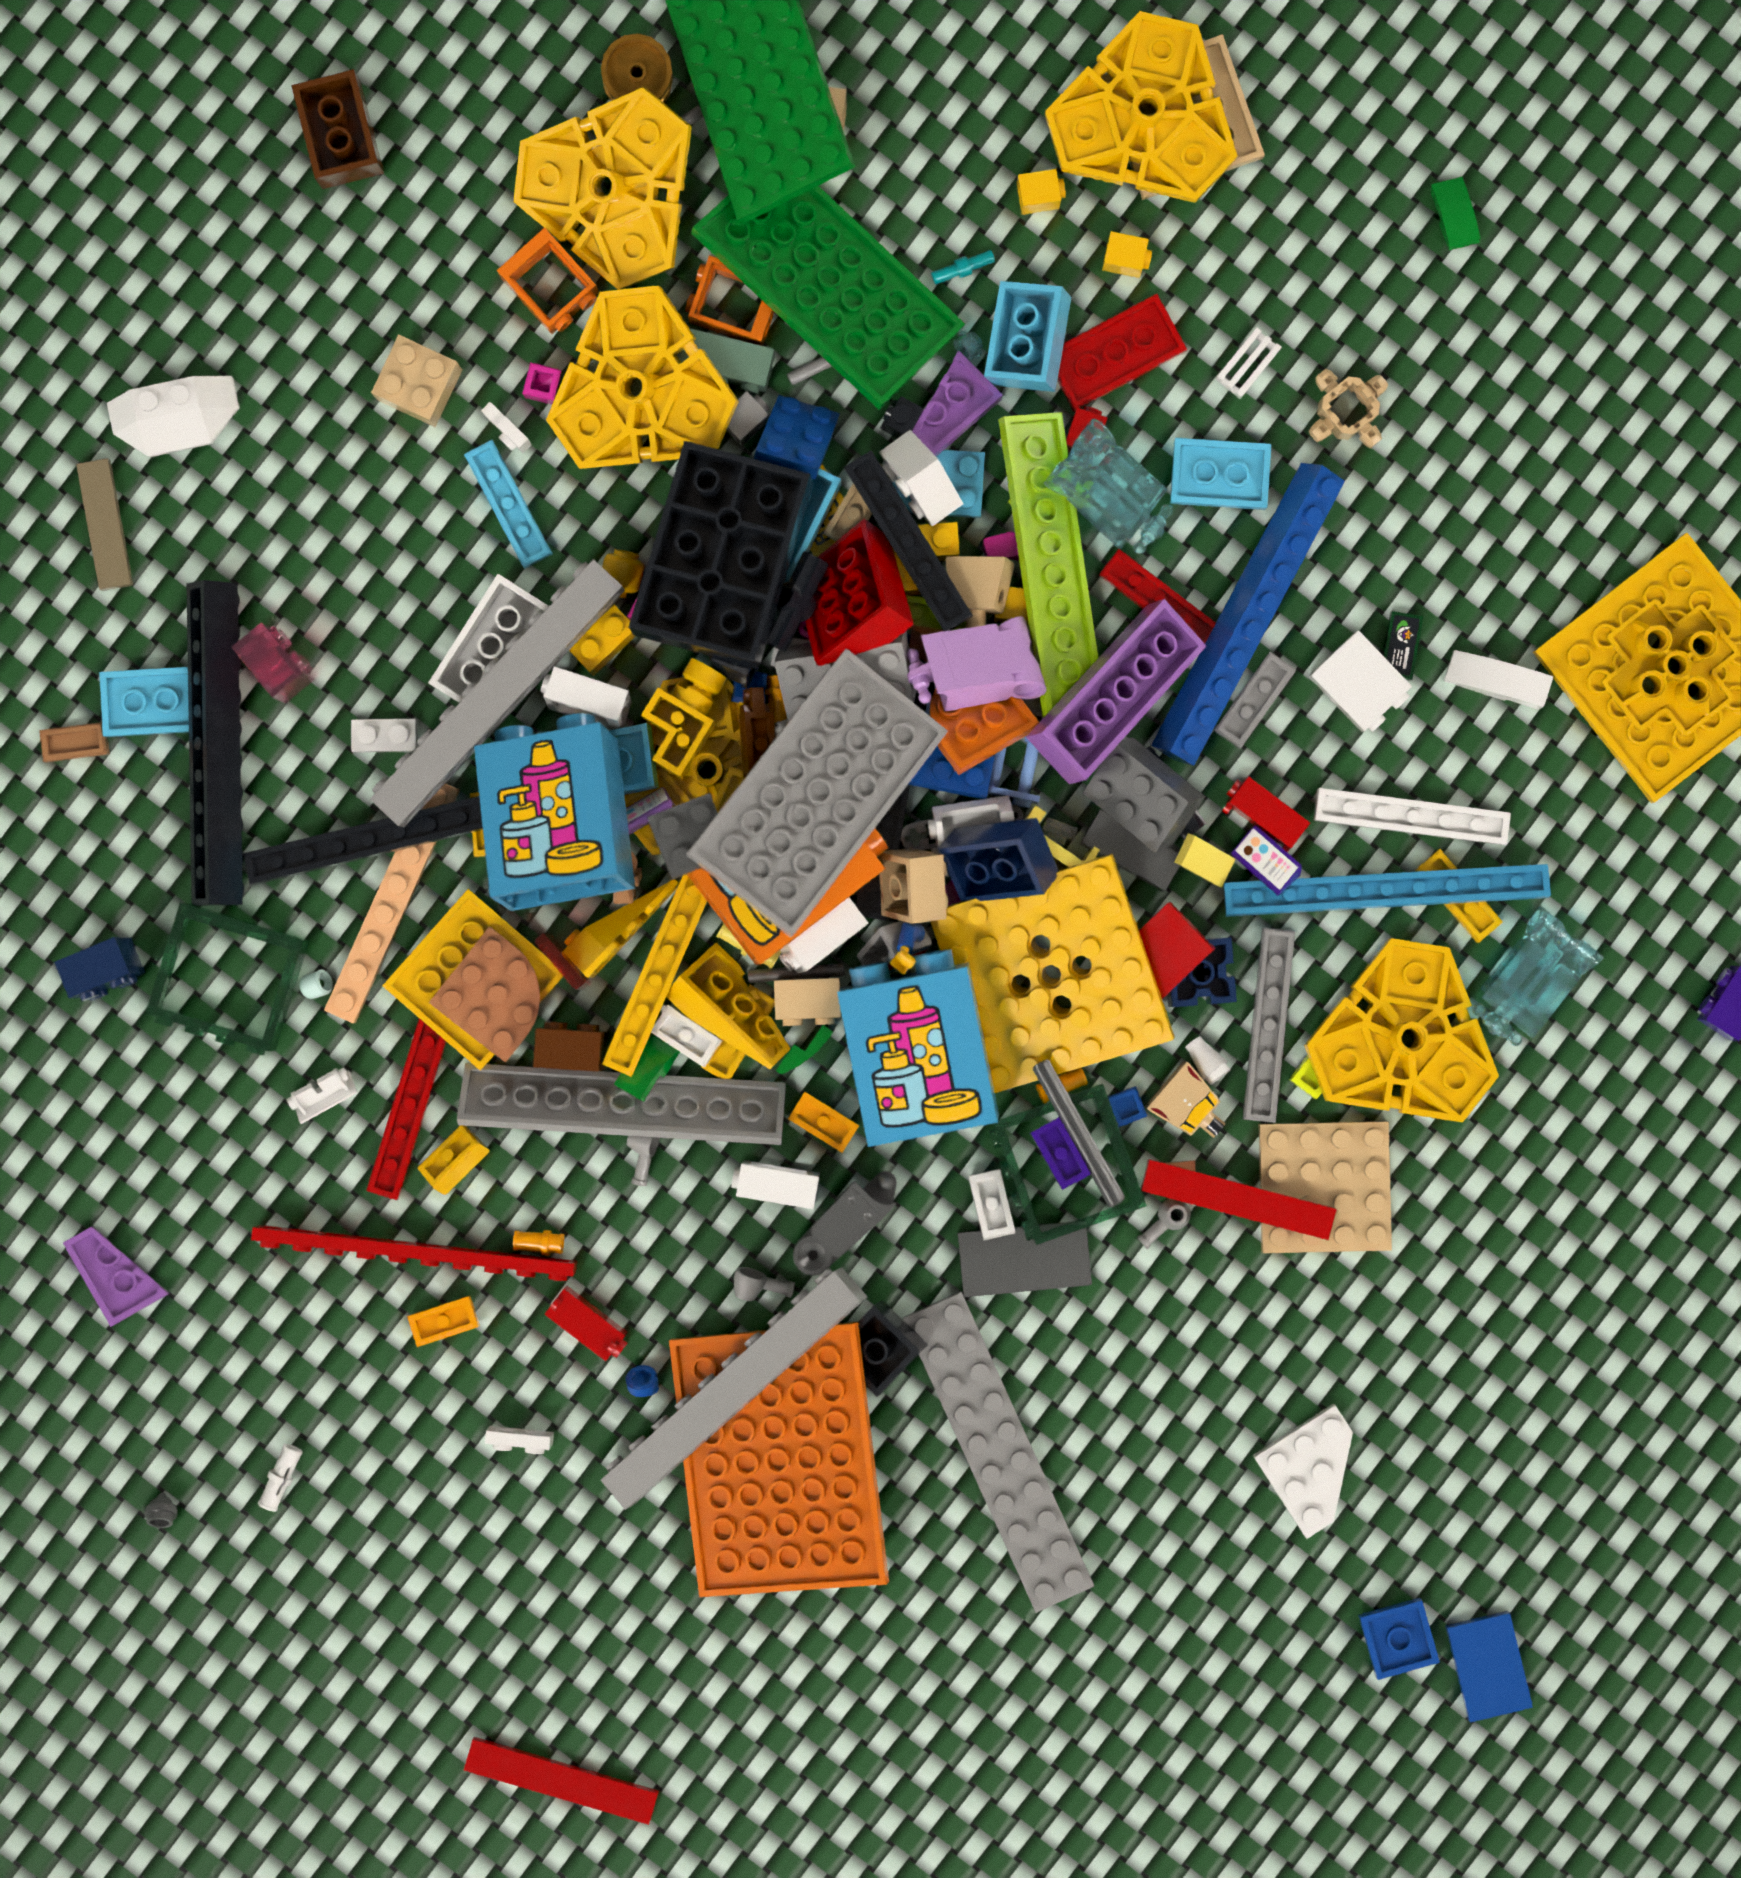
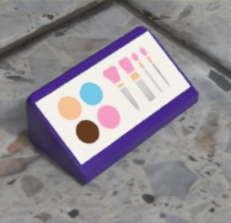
M1256 825L1250 829L1231 853L1236 860L1277 896L1301 875V864Z

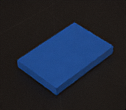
M1508 1611L1445 1626L1467 1718L1470 1723L1533 1708L1511 1615Z

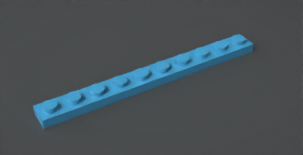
M1548 864L1299 878L1279 896L1261 881L1230 882L1223 885L1225 917L1539 899L1551 896Z

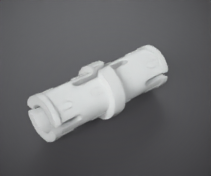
M290 1444L283 1445L274 1469H270L267 1477L269 1480L257 1503L260 1507L272 1512L278 1510L279 1503L287 1486H291L294 1480L291 1476L303 1453L301 1449Z

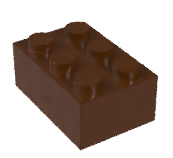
M354 69L291 85L314 177L322 189L384 174L362 84Z

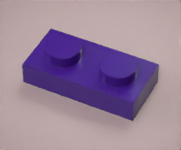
M1059 1117L1030 1133L1061 1190L1091 1175Z

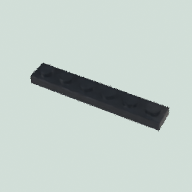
M872 450L845 466V471L943 631L953 630L972 618L971 611Z

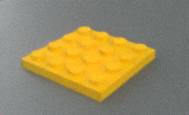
M467 889L383 984V987L481 1071L495 1054L429 1004V1002L489 926L516 946L529 960L538 979L540 1002L566 973L470 889Z

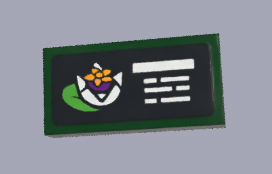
M1391 611L1383 656L1406 680L1411 681L1413 680L1424 616Z

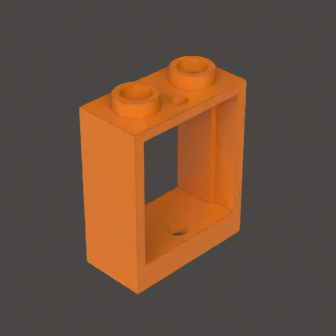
M546 228L542 229L497 270L500 278L551 335L557 330L559 332L564 331L573 322L572 316L580 309L585 311L596 302V295L599 293L597 285ZM550 251L555 254L585 288L551 319L516 282Z
M709 255L707 263L700 264L696 275V282H699L696 294L691 293L686 304L685 312L689 313L690 323L740 341L763 346L775 313L763 301H761L751 331L702 315L715 274L742 282L718 258Z

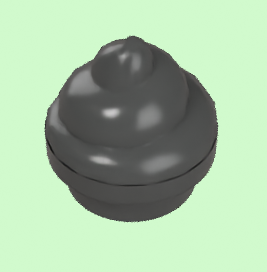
M162 1492L145 1507L144 1516L147 1518L146 1523L156 1528L170 1527L173 1525V1520L177 1518L178 1509L172 1503V1500L166 1496V1493Z

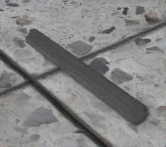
M1048 1059L1039 1062L1033 1067L1035 1075L1089 1169L1109 1207L1116 1206L1125 1199L1123 1192L1051 1062Z

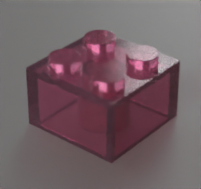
M261 622L231 647L270 696L285 704L315 680L309 673L313 667L302 654L299 655L295 650L291 651L289 647L293 645L292 641L281 629L278 630L274 625L270 628Z

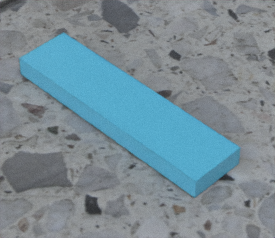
M490 440L465 453L466 460L523 568L526 569L552 555L494 441Z

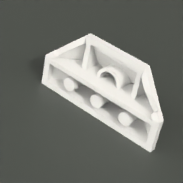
M191 376L128 390L107 403L113 434L148 457L213 444L232 416L240 409L232 376Z

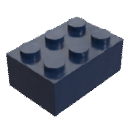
M1037 818L954 828L938 848L940 854H944V862L961 902L972 899L988 901L1044 895L1057 878V872H1059Z

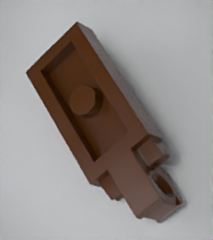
M763 687L743 690V705H740L739 721L744 778L776 738L774 711H770L769 704H764Z

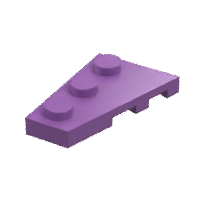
M958 351L953 359V363L939 383L938 389L931 401L928 402L912 432L935 456H938L1002 400L1003 395Z
M93 1226L63 1242L110 1327L169 1294Z

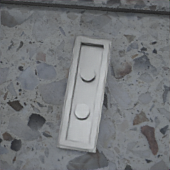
M1269 652L1214 731L1241 749L1296 669L1272 652Z

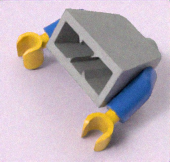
M900 921L880 927L856 956L861 965L887 962L890 975L898 971L904 975L908 968L911 969L916 962L913 956L926 953L933 944L937 943L932 926L923 927L922 923L911 924Z

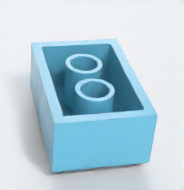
M1000 281L984 377L994 386L1056 392L1072 298L1062 286Z

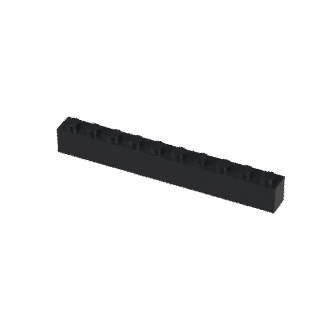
M201 580L186 583L192 906L243 905L244 884L242 882V864L244 854L242 851L243 820L241 818L243 789L241 786L242 756L240 754L242 725L240 722L239 706L241 702V692L239 690L241 662L238 645L240 638V628L238 626L240 598L237 583Z

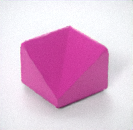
M530 362L522 394L527 399L552 405L559 390L562 370Z
M1011 531L984 538L982 548L986 557H1006L1019 561L1014 532Z

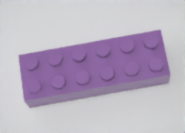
M1165 599L1147 605L1026 738L1068 784L1086 780L1204 650L1206 645Z

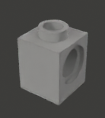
M747 391L738 398L739 403L727 428V432L741 447L764 427L769 419V414L767 413L769 410L768 405L760 396L756 394L752 397Z

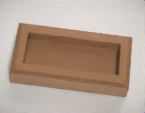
M102 722L39 730L42 757L45 763L110 755L108 737L103 736Z

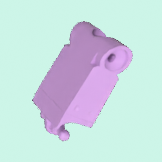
M1022 616L1011 618L999 626L991 624L921 635L928 659L926 664L919 661V652L916 649L911 648L907 651V658L910 661L907 678L909 683L913 684L914 689L918 690L920 702L927 704L931 701L928 686L930 685L929 682H934L937 693L940 695L944 712L1007 700L1011 696L1017 699H1034L1044 695L1046 692V685L1039 663L1030 651L1032 640L1026 620Z

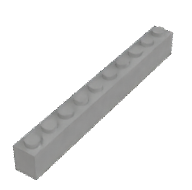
M594 559L590 564L584 562L573 574L575 580L567 588L562 586L553 594L550 599L553 603L545 612L539 610L530 619L528 624L531 627L522 636L517 634L510 640L506 646V649H508L507 653L500 660L497 657L494 658L483 671L486 675L477 684L474 681L467 686L461 694L464 699L456 707L453 705L448 707L439 717L441 723L434 731L431 729L427 730L418 739L417 744L419 747L411 755L406 753L398 760L394 766L397 769L396 772L389 779L386 777L382 778L374 786L372 791L375 794L370 800L398 826L404 828L475 752L474 746L483 744L625 591L623 586Z
M843 1267L833 1272L830 1268L824 1271L815 1280L818 1286L810 1293L805 1289L791 1301L794 1307L785 1314L783 1311H780L768 1322V1325L771 1327L763 1335L758 1331L744 1343L747 1349L738 1356L735 1352L721 1364L724 1368L722 1372L716 1377L713 1373L707 1376L698 1384L701 1390L693 1398L690 1394L686 1395L674 1406L678 1410L670 1418L667 1415L660 1418L652 1426L655 1432L647 1439L644 1435L639 1437L628 1447L632 1452L623 1459L620 1455L606 1467L609 1473L601 1481L625 1510L643 1498L867 1298Z

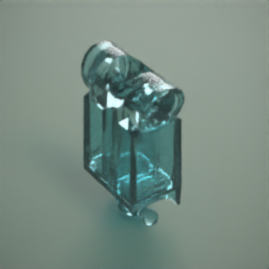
M1091 419L1075 440L1069 456L1056 465L1044 482V485L1050 490L1067 497V500L1118 549H1121L1126 541L1131 540L1138 529H1141V538L1133 546V550L1137 554L1144 553L1149 543H1153L1156 538L1160 539L1163 536L1166 519L1173 513V507L1165 504L1161 507L1158 515H1153L1152 518L1149 516L1168 489L1122 447L1117 446L1112 433L1097 419Z
M1540 906L1531 917L1524 936L1516 943L1480 988L1485 992L1482 998L1500 1012L1499 1015L1494 1011H1487L1481 1003L1474 1004L1472 1012L1483 1019V1024L1488 1027L1487 1031L1490 1034H1497L1500 1038H1507L1513 1046H1519L1522 1043V1037L1513 1032L1511 1025L1507 1022L1510 1020L1527 1035L1534 1038L1580 980L1581 975L1596 966L1604 956L1584 940L1572 938L1563 923Z

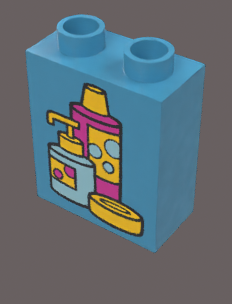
M579 713L563 716L556 721L557 730L534 734L533 729L529 726L503 727L494 732L495 742L474 746L490 897L510 911L635 889L618 739L600 722L596 723L595 716L591 714Z
M952 949L913 956L916 959V972L890 977L887 962L851 968L849 973L852 985L843 986L837 992L868 1147L998 1123V1106L969 962L955 965Z

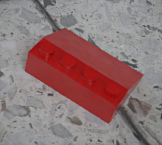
M865 518L818 556V558L826 561L829 566L814 595L817 601L816 609L813 615L805 621L815 664L823 666L833 663L845 649L857 655L890 644L914 625L893 547L885 534Z

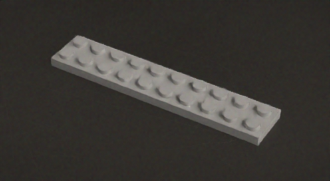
M465 1063L457 1114L458 1125L781 1145L786 1093V1083L666 1075L664 1078L659 1076L645 1101L642 1102L614 1085L621 1072H594L486 1064L480 1071L472 1063Z
M957 1292L904 1316V1322L928 1344L919 1354L1035 1612L1037 1613L1094 1587L1089 1572L962 1292Z

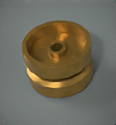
M638 33L624 35L611 43L604 53L601 73L604 90L610 101L640 88H647L663 103L667 100L673 83L670 57L663 45L655 39ZM634 71L637 74L643 72L642 76L639 78H635L631 75V73H633Z

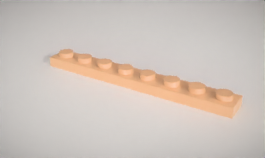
M445 783L421 810L455 802L460 790ZM437 841L395 851L324 1011L353 1024L356 1023Z

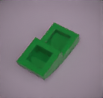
M1463 177L1431 184L1430 193L1440 216L1439 226L1449 251L1480 243L1481 238L1474 209Z
M822 1025L806 1050L794 1043L776 1071L784 1074L807 1061L827 1042L834 1031L826 1025Z
M652 1035L647 1040L632 1077L621 1073L614 1085L644 1102L659 1076L663 1078L666 1076L680 1051Z

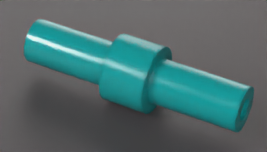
M991 250L968 259L964 256L954 260L952 265L931 272V276L935 285L957 276L961 279L971 275L975 269L994 263L995 259Z

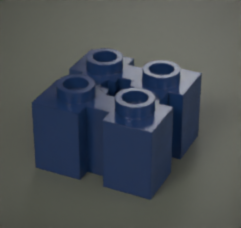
M1232 937L1207 939L1215 947L1201 962V968H1206L1207 975H1203L1199 982L1197 977H1193L1191 971L1167 994L1168 1007L1198 1005L1197 997H1206V1004L1237 1002L1235 976L1226 975V964L1234 963Z

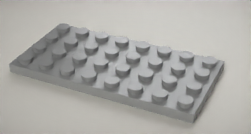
M845 649L686 855L786 935L792 937L948 730L848 649Z

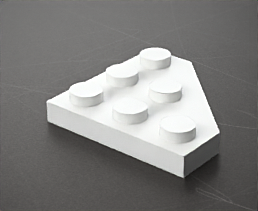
M1334 1403L1253 1455L1306 1539L1334 1522L1353 1435L1352 1430Z

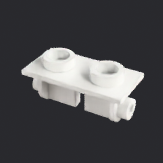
M344 1067L339 1070L335 1068L316 1080L320 1087L315 1089L309 1083L299 1090L291 1092V1097L287 1098V1102L292 1110H296L300 1124L318 1116L320 1113L357 1093L349 1070L346 1071Z

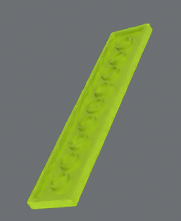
M1062 412L1004 416L998 419L1033 655L1039 663L1046 685L1045 694L1040 696L1043 718L1098 659Z

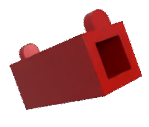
M1249 776L1242 782L1237 779L1226 793L1230 799L1222 809V812L1227 815L1233 809L1251 824L1259 827L1271 839L1282 846L1286 852L1292 849L1310 825L1308 820Z
M568 1285L544 1314L605 1362L610 1355L617 1358L628 1344L623 1339L628 1333L624 1328Z

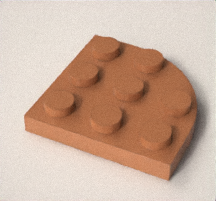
M489 926L430 1000L429 1004L506 1063L529 1034L535 1023L540 1004V990L536 973L526 956Z

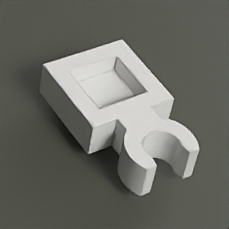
M491 402L481 410L484 416L500 430L502 434L498 438L511 451L517 447L524 453L532 445L529 439Z

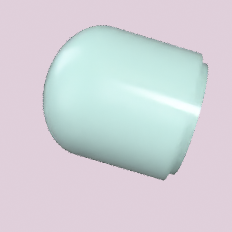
M321 969L304 975L300 980L299 987L301 993L306 998L315 999L330 994L333 988V981L329 973ZM319 979L324 981V987L321 986Z

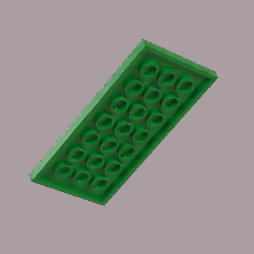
M665 0L732 206L739 222L744 224L855 168L799 0Z
M819 186L744 224L737 220L730 196L728 195L692 228L691 234L878 410L898 393L965 326V323Z

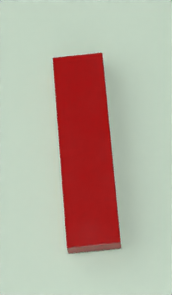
M1117 550L1099 574L1101 578L1142 609L1151 603L1165 599L1203 643H1206L1216 622L1122 550Z

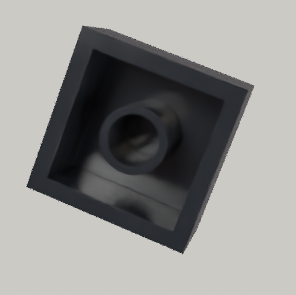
M883 1300L873 1305L858 1322L865 1384L876 1397L881 1395L928 1346Z

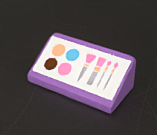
M664 787L657 789L626 808L629 835L649 824L647 817L675 807Z

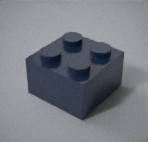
M113 937L54 962L68 998H80L81 1002L86 1000L94 1001L109 994L107 991L109 988L115 989L119 987L123 989L138 983L137 977L145 974L132 939L125 937Z

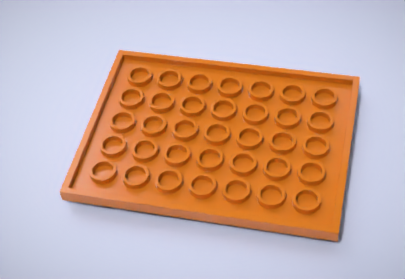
M858 1322L838 1323L683 1461L699 1597L886 1585L889 1582ZM762 1330L759 1332L763 1335L767 1330ZM758 1331L669 1340L676 1404L688 1394L693 1398L701 1390L698 1384L711 1373L716 1377L722 1372L724 1368L721 1364L735 1352L738 1356L747 1349L744 1343Z

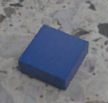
M1136 1086L1105 1097L1117 1128L1147 1117Z

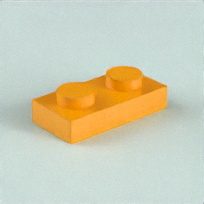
M806 1091L788 1120L843 1153L859 1127V1124Z
M470 1295L407 1316L417 1347L480 1326Z

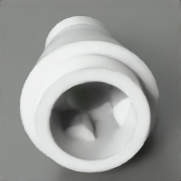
M1201 1036L1185 1047L1200 1077L1203 1080L1206 1079L1209 1085H1212L1230 1071L1226 1064L1228 1061L1207 1044Z

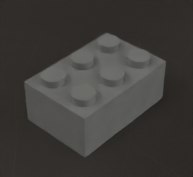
M1133 737L1122 740L1104 759L1083 792L1084 795L1154 853L1173 846L1205 798L1201 792Z

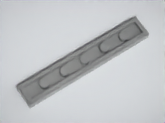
M1262 928L1242 1116L1244 1120L1276 1123L1295 931Z

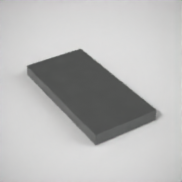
M1085 1220L1014 1227V1234L984 1241L981 1230L957 1232L964 1297L1092 1285Z

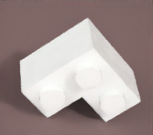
M911 430L879 452L885 462L882 466L883 470L892 483L895 481V484L905 497L910 496L912 501L908 503V506L917 519L924 517L931 526H934L963 505L939 459Z

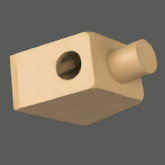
M946 556L947 574L973 615L972 618L966 621V628L986 625V614H1002L1012 579L1014 562L1006 557Z

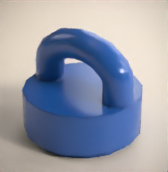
M640 1365L632 1368L627 1373L625 1378L627 1390L633 1396L647 1397L659 1391L658 1376L654 1368Z

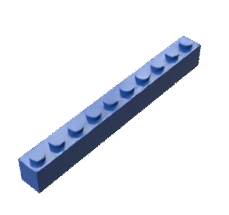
M1300 464L1205 643L1206 647L1195 661L1151 746L1173 760L1192 766L1195 765L1345 483L1343 479L1323 465Z

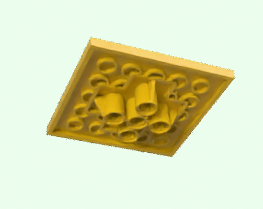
M1688 533L1675 540L1533 651L1537 659L1548 673L1554 676L1553 679L1651 803L1658 801L1741 736V600ZM1650 633L1657 635L1660 640L1657 649L1652 648L1648 643L1647 638ZM1696 638L1700 639L1705 645L1702 655L1698 654L1693 648V642ZM1670 658L1675 659L1679 663L1680 668L1677 675L1671 673L1668 669ZM1645 678L1650 679L1654 684L1652 694L1646 693L1642 688V682ZM1690 684L1696 685L1699 689L1697 700L1692 699L1688 694V686Z
M1113 854L1059 870L1057 878L1044 895L988 901L972 899L948 905L946 909L947 919L930 921L940 950L952 949L955 965L969 962L995 1093L1038 1081L1033 1067L1046 1059L1051 1062L1058 1075L1169 1042L1175 1038ZM1037 935L1046 936L1050 940V947H1039L1035 937ZM1076 957H1087L1091 961V968H1080L1076 963ZM1053 965L1059 968L1061 977L1054 979L1048 976L1046 966ZM1022 974L1028 977L1031 984L1030 987L1023 988L1019 986L1016 982V976ZM1063 995L1069 998L1071 1007L1061 1008L1056 1002V997Z

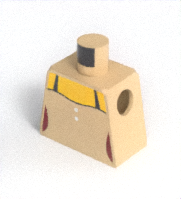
M1186 1061L1179 1065L1144 1106L1148 1111L1191 1136L1201 1127L1214 1138L1226 1124L1212 1112L1221 1101Z

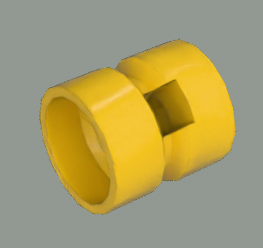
M691 658L682 673L685 678L684 681L677 682L670 695L707 716L714 704L711 697L721 692L727 678L706 664Z

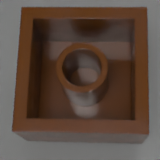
M544 1022V1027L536 1028L533 1067L602 1071L605 1069V1065H602V1062L606 1055L607 1031H599L600 1025L577 1024V1029H567L566 1022Z

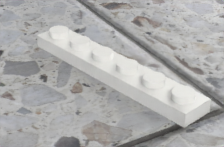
M1318 788L1313 821L1507 845L1511 813Z

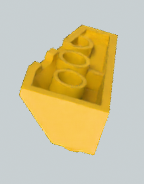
M673 879L634 900L633 903H629L585 927L581 932L575 929L564 941L567 947L563 953L587 978H595L677 889L679 882Z
M716 942L677 978L670 987L666 997L687 1018L768 1069H771L791 1048L772 1017L765 1015L757 1001L760 998L756 991H748V985L742 977L745 973L741 966Z

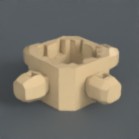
M1323 370L1315 377V381L1321 392L1325 391L1327 394L1318 403L1317 414L1321 419L1311 426L1309 434L1316 442H1319L1329 437L1332 433L1337 439L1349 440L1359 433V440L1366 447L1372 448L1382 440V436L1376 425L1372 426L1370 423L1379 415L1380 402L1377 398L1385 392L1388 383L1381 375H1377L1366 383L1358 377H1347L1338 384V377L1331 370ZM1348 389L1351 393L1355 392L1359 401L1367 407L1365 411L1368 413L1349 428L1346 424H1341L1337 415L1330 410L1331 405L1329 404Z

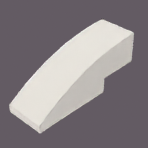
M1454 650L1444 681L1503 701L1510 700L1538 710L1545 705L1554 676L1492 658Z

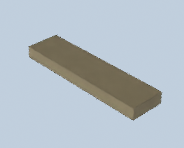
M106 458L76 464L99 590L106 591L133 586L111 460Z

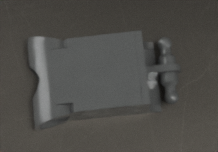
M887 1171L880 1172L863 1189L856 1181H853L794 1245L793 1259L798 1269L808 1275L823 1273L879 1223L896 1205L893 1202L897 1183L895 1176Z

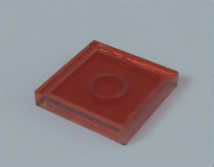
M542 933L535 939L537 946L574 990H584L592 983L563 953L564 949L550 933Z

